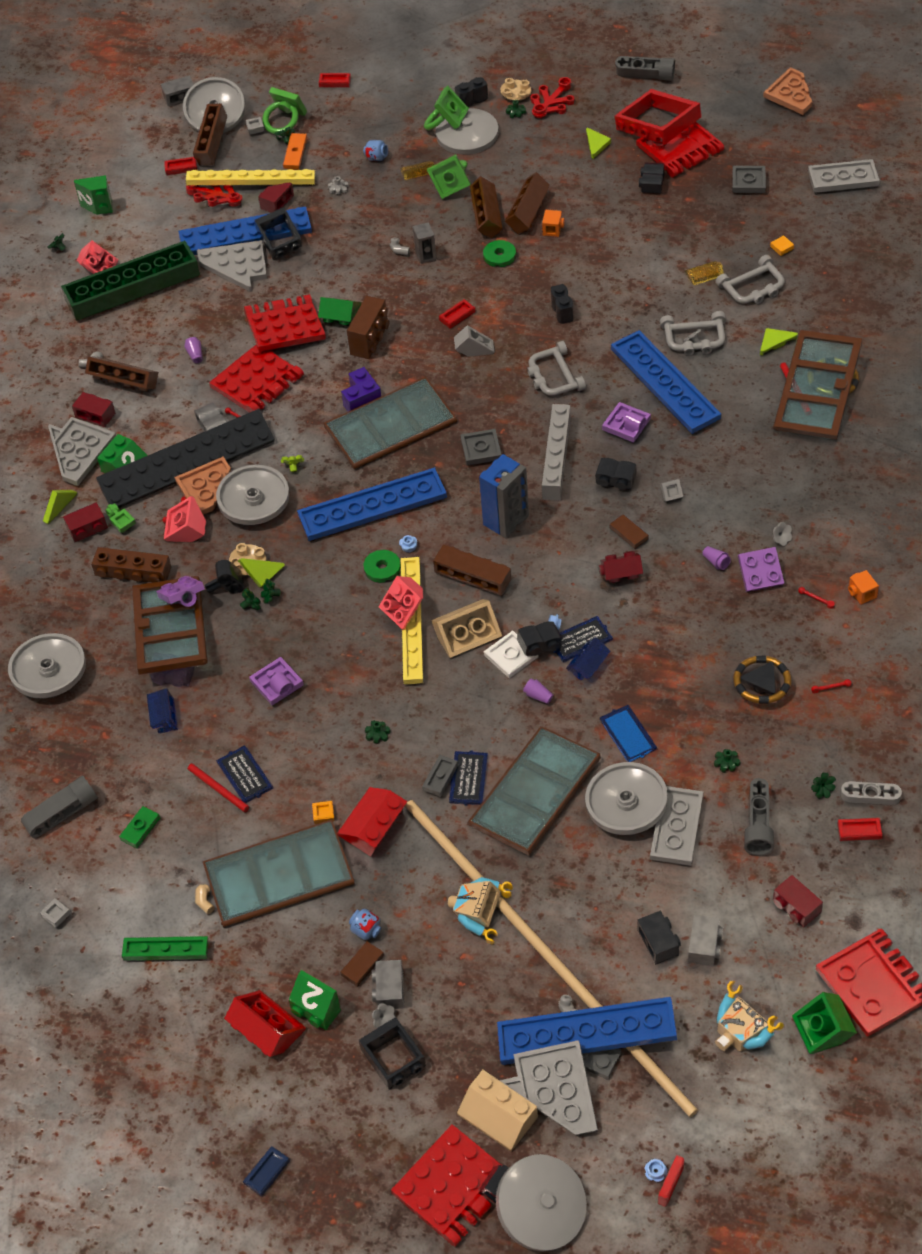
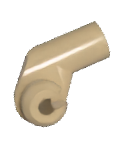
M204 884L199 885L195 890V903L206 914H211L215 907L207 900L210 887Z

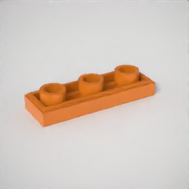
M291 133L283 163L284 169H300L307 134Z

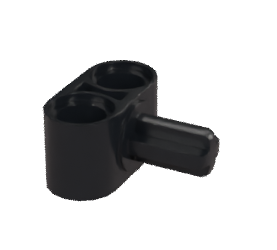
M220 560L215 564L217 578L205 584L208 593L221 587L233 594L241 593L244 590L242 571L228 560Z

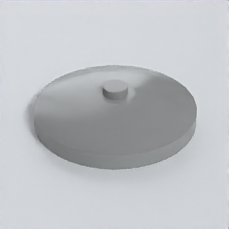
M210 77L198 81L187 91L183 100L185 118L189 125L198 132L207 104L223 105L228 116L223 133L237 126L245 112V100L240 88L234 82L221 77Z
M475 108L468 109L460 126L456 129L446 119L436 127V139L439 145L449 152L462 155L475 154L488 149L496 142L499 134L497 120L490 113Z
M248 465L233 470L222 479L216 491V499L219 510L227 519L238 524L256 525L272 520L285 509L289 501V487L285 477L276 469L265 465Z
M57 633L43 634L27 640L14 651L8 664V674L13 686L20 693L33 698H49L68 691L81 679L86 667V658L81 645L75 639Z
M622 762L602 769L592 778L586 789L585 803L590 818L601 829L613 834L631 835L651 828L662 818L667 808L668 795L664 780L655 770L640 763Z
M531 1155L515 1162L503 1174L496 1193V1209L502 1227L516 1243L530 1250L551 1251L568 1244L579 1233L585 1220L587 1202L583 1185L569 1165L553 1156Z

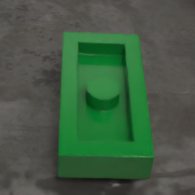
M142 806L120 834V840L137 849L159 821L160 815Z

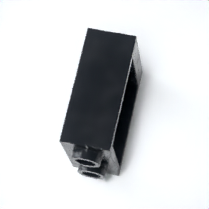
M284 207L254 220L256 230L272 259L280 258L286 253L296 251L302 247L301 237ZM285 222L293 239L273 248L264 231Z
M396 1017L359 1039L361 1051L388 1089L400 1086L406 1078L419 1074L426 1066L423 1054ZM398 1036L414 1060L388 1076L372 1052Z

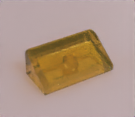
M432 161L402 167L400 170L404 180L429 174L427 168L435 164Z
M717 261L685 270L687 277L693 285L716 279L719 275L724 274L722 264Z

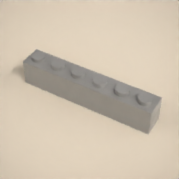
M552 404L542 480V500L561 501L571 421L570 405Z

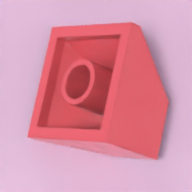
M190 496L167 511L163 540L194 542L204 536L206 520L194 497Z

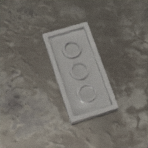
M873 159L808 166V174L814 193L879 186L880 180Z
M666 786L668 804L664 815L655 825L650 860L691 866L703 791Z

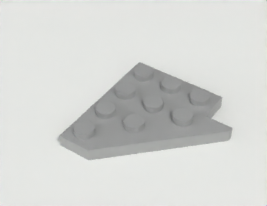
M262 240L197 250L200 267L248 291H252L251 281L267 279Z
M71 417L63 428L49 424L48 427L63 481L79 486L98 462L97 457L115 438L116 433Z
M579 1040L513 1054L518 1076L499 1080L500 1082L535 1104L539 1111L573 1134L581 1135L598 1131Z

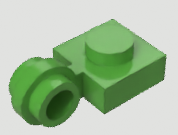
M109 504L105 509L111 523L120 533L136 524L135 519L125 509L120 511L116 504Z

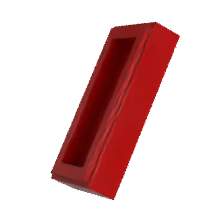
M320 73L319 87H350L351 73Z
M194 157L164 161L166 176L197 170V161Z
M464 299L441 314L439 321L451 329L475 313V307Z
M880 818L839 819L837 822L840 841L882 839Z
M676 1155L659 1192L658 1204L666 1207L679 1181L684 1169L685 1160L683 1157Z

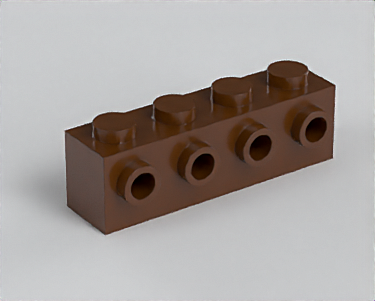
M207 104L193 151L194 159H196L199 166H214L228 117L222 104Z
M537 172L526 178L505 219V222L517 234L523 231L527 232L531 228V223L536 218L537 211L543 204L542 200L548 194L547 190L550 185Z
M480 176L470 185L476 227L482 235L492 239L503 229L496 188L493 183Z
M88 356L85 374L93 375L92 378L103 380L105 378L110 383L118 384V382H121L123 386L131 388L137 386L139 387L138 390L147 392L149 389L156 388L159 373Z
M443 545L433 560L435 573L500 596L503 595L512 580L510 567L475 556L469 552L466 553L455 547Z
M102 547L97 548L91 564L95 576L151 583L166 581L172 567L169 555Z

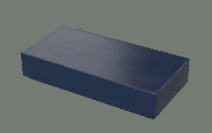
M271 1146L244 1179V1185L262 1197L290 1162L289 1158Z

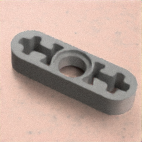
M849 781L845 782L841 788V798L849 803L895 805L900 802L902 790L898 785L888 783ZM867 790H874L877 795L870 797L865 792ZM889 792H893L895 796L891 797Z

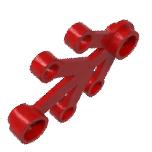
M568 77L560 78L559 87L551 96L548 93V86L541 85L539 87V94L543 96L544 103L540 104V96L538 94H532L530 96L531 103L534 104L532 115L537 118H543L547 113L552 112L565 114L566 105H573L575 103L574 96L558 97L562 92L569 91L571 79Z
M186 185V192L189 195H193L194 202L200 203L207 200L208 206L211 207L224 203L236 207L241 205L243 200L242 195L234 191L233 185H223L224 190H227L228 194L223 193L219 185H210L214 190L199 185Z

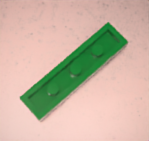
M208 936L124 938L122 959L123 961L207 959L209 939Z

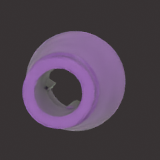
M196 337L188 338L185 341L184 347L193 363H200L203 360L201 342Z
M710 546L703 550V556L716 569L724 570L729 566L731 558L728 553Z
M532 678L523 689L526 696L549 704L554 695L537 679L533 680Z

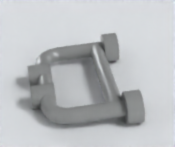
M764 255L758 261L761 267L734 279H730L724 273L719 275L715 282L719 288H725L739 303L754 301L756 304H760L764 300L763 296L769 295L770 298L777 296L778 290L785 283V279L774 267L773 259L769 255ZM768 270L778 280L776 284L770 283L760 291L754 290L746 297L739 295L732 287Z
M723 311L714 312L711 315V321L674 324L672 316L666 315L660 319V325L665 330L668 346L675 351H684V354L687 356L693 355L695 350L701 349L703 354H709L712 352V348L722 346L726 338L723 325L726 322V317ZM717 327L719 337L717 341L704 339L699 343H693L692 341H686L683 344L674 343L672 331Z
M564 341L557 342L556 347L535 353L529 358L528 375L530 378L535 377L533 379L535 389H541L546 395L554 396L574 389L578 391L586 389L583 377L573 378L562 355L568 353ZM551 355L555 356L568 384L554 389L547 387L546 381L542 377L538 365L535 363L537 360Z

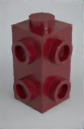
M628 551L623 553L624 556L616 557V554L605 556V559L601 560V565H598L600 576H603L605 580H609L610 583L618 582L622 577H627V579L638 578L639 574H643L640 554H635V551Z

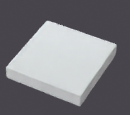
M511 631L484 651V656L508 678H511L538 658V655L525 656L517 641V634L514 631Z

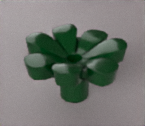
M513 100L512 105H509L506 109V114H510V118H514L515 115L522 117V114L526 113L525 106L519 105L518 100Z
M286 127L285 131L280 130L274 134L277 140L283 139L285 144H289V137L291 133H295V130Z
M62 233L59 237L56 236L47 248L58 247L63 251L66 248L62 243L65 235Z
M265 579L263 584L264 591H261L264 603L272 602L273 596H280L281 590L274 588L275 583L271 582L270 579Z
M246 588L242 593L245 600L240 603V606L244 610L249 606L256 610L260 609L261 606L258 604L261 602L258 597L254 598L253 592Z
M373 720L371 721V726H366L365 733H367L366 739L368 741L373 739L374 743H379L380 739L384 742L388 740L387 734L391 730L386 726L385 722Z
M724 749L723 752H716L714 766L719 767L721 765L720 771L726 772L727 768L730 771H735L736 766H740V760L737 758L738 753L729 749Z
M823 772L821 777L814 778L811 790L816 792L815 796L819 799L822 796L829 798L831 796L829 790L834 791L836 785L832 784L836 781V778Z

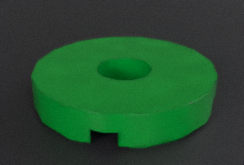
M504 240L490 242L483 250L485 262L493 267L495 265H500V267L510 265L514 262L516 256L514 245Z
M389 550L374 551L365 558L363 563L364 572L368 579L379 583L395 579L401 570L399 557ZM379 565H386L385 568H378Z

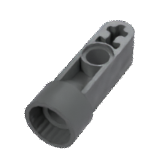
M620 56L615 61L616 72L621 77L673 81L675 58Z
M82 775L23 815L21 823L32 838L40 837L98 799V797Z
M756 778L750 783L749 827L744 831V849L747 853L755 856H764L774 850V832L769 827V784L762 778Z

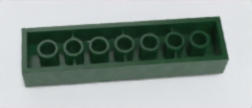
M182 241L62 285L61 288L75 320L78 321L199 276L200 271L197 259L186 241Z

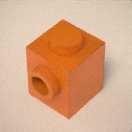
M545 210L542 222L543 236L559 237L560 230L564 228L565 218H562V211Z
M867 570L855 573L850 577L848 591L851 596L857 599L860 605L877 598L879 585Z

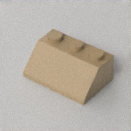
M485 599L431 620L437 637L449 658L502 636L490 601Z
M484 1070L479 1073L469 1086L457 1112L458 1116L511 1152L538 1118L537 1106Z

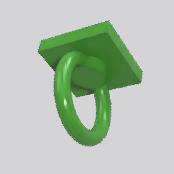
M446 86L434 105L436 109L426 119L424 128L432 130L446 119L456 129L460 126L469 108L449 86Z
M273 87L270 88L269 94L274 103L268 106L263 114L264 128L272 134L280 130L285 131L286 127L293 129L298 121V114L305 116L307 109L299 95ZM276 108L286 113L292 112L290 123L283 128H274L269 124V116Z
M457 155L427 168L442 199L471 185L464 171L468 163L465 160L459 161Z

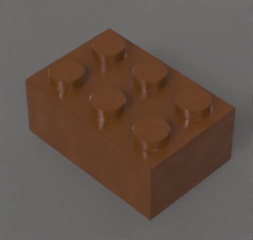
M366 296L347 329L350 355L370 359L372 353H375L378 342L382 340L384 331L389 327V320L387 318L388 308L384 299Z

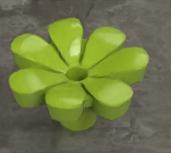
M302 455L290 456L289 458L282 457L281 463H286V465L290 466V472H297V464L304 462Z

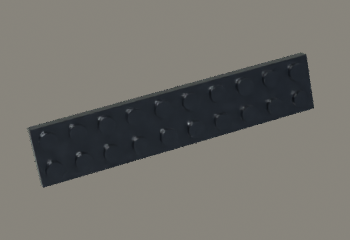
M257 409L96 477V480L108 505L116 504L119 508L176 484V476L223 456L226 461H230L272 443L275 439L260 409Z

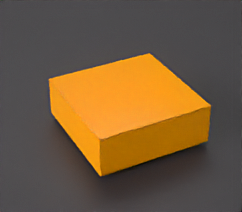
M782 236L772 241L770 247L782 256L793 250L794 244L785 236Z
M332 801L312 803L314 824L331 819L333 822L335 821Z

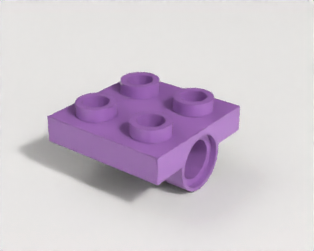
M619 402L603 423L602 430L634 443L650 421L651 414Z
M776 547L738 555L746 592L784 584Z
M184 576L179 578L178 582L174 584L168 583L161 586V589L156 592L158 598L170 604L178 602L186 607H190L196 602V593L205 588L201 581ZM188 593L187 600L183 601V595Z
M279 657L249 677L250 682L271 705H274L304 685L303 680L282 657Z

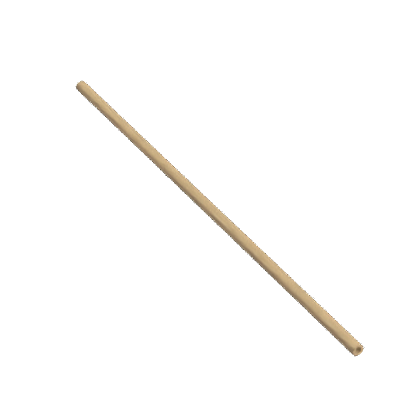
M413 800L406 803L405 807L473 881L483 877ZM499 895L496 907L589 1008L603 1007L502 896ZM640 1046L626 1047L690 1118L697 1113L698 1109Z

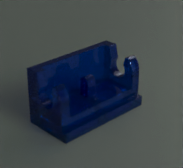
M594 637L584 644L566 669L570 670L580 680H583L584 677L589 679L611 651L597 637Z
M168 689L147 694L151 728L163 726V728L157 729L158 733L178 730L174 698Z

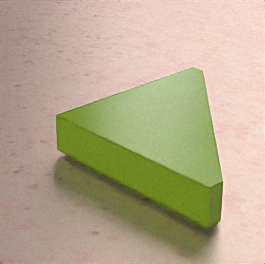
M588 127L586 128L591 158L594 159L611 143V138Z
M766 328L760 355L763 356L765 352L771 349L775 350L790 340H796L798 333Z
M53 490L43 522L49 524L77 495V492L74 490Z
M245 558L238 560L258 587H262L265 579L272 578L285 566L284 563Z

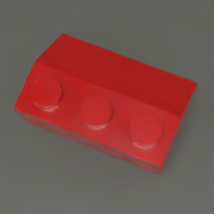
M369 787L337 835L371 857L402 813L407 801L391 790Z
M261 990L234 997L224 1018L230 1023L232 1028L241 1032L249 1042L254 1043L261 1049L262 1053L270 1057L284 1053L306 1029L304 1025Z

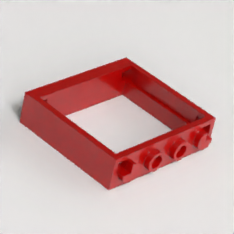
M650 89L615 115L616 129L665 145L702 117L700 103ZM651 106L678 114L677 117L663 127L635 119Z

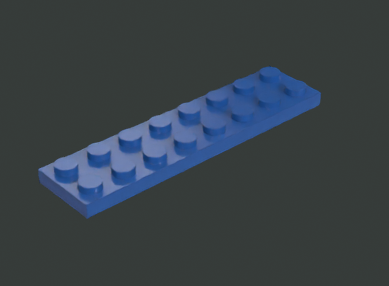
M306 206L286 210L299 235L312 233ZM267 214L179 230L180 242L186 241L192 253L197 255V250L261 241L262 239L256 230L254 220ZM285 222L264 231L269 241L292 237Z
M640 330L611 344V350L691 434L721 419V413Z
M434 467L297 510L308 541L447 498V493Z
M671 997L497 1022L500 1061L502 1065L515 1063L513 1054L577 1040L580 1041L582 1054L677 1040Z

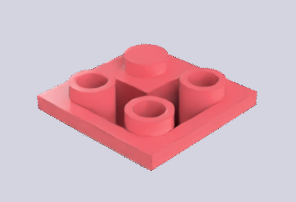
M93 240L81 249L77 258L78 263L93 274L116 266L119 260Z
M396 576L379 608L401 629H405L423 599V588L411 577Z

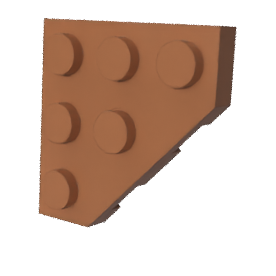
M791 67L766 89L763 94L764 98L802 115L812 107V99L809 96L804 73Z
M223 456L176 476L175 480L186 499L190 496L194 497L204 515L215 509L217 504V488L222 479L232 471Z

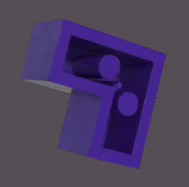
M365 367L349 373L350 387L341 391L343 406L348 412L381 397L380 387Z

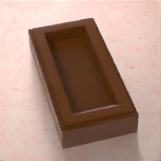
M621 515L610 523V529L634 549L649 539V535L625 515Z
M367 941L340 971L341 976L358 987L376 966V961H380L383 958L384 952Z

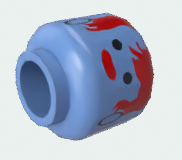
M370 140L364 146V155L369 161H383L388 155V146L382 140Z
M367 909L356 910L349 920L351 925L350 931L363 940H368L371 937L375 938L381 930L379 926L380 918Z

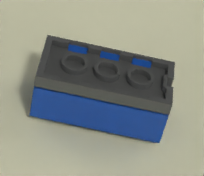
M502 454L493 461L486 471L480 474L479 480L483 525L502 537L507 538L515 530V527L518 524L520 525L529 516L527 469L525 466Z

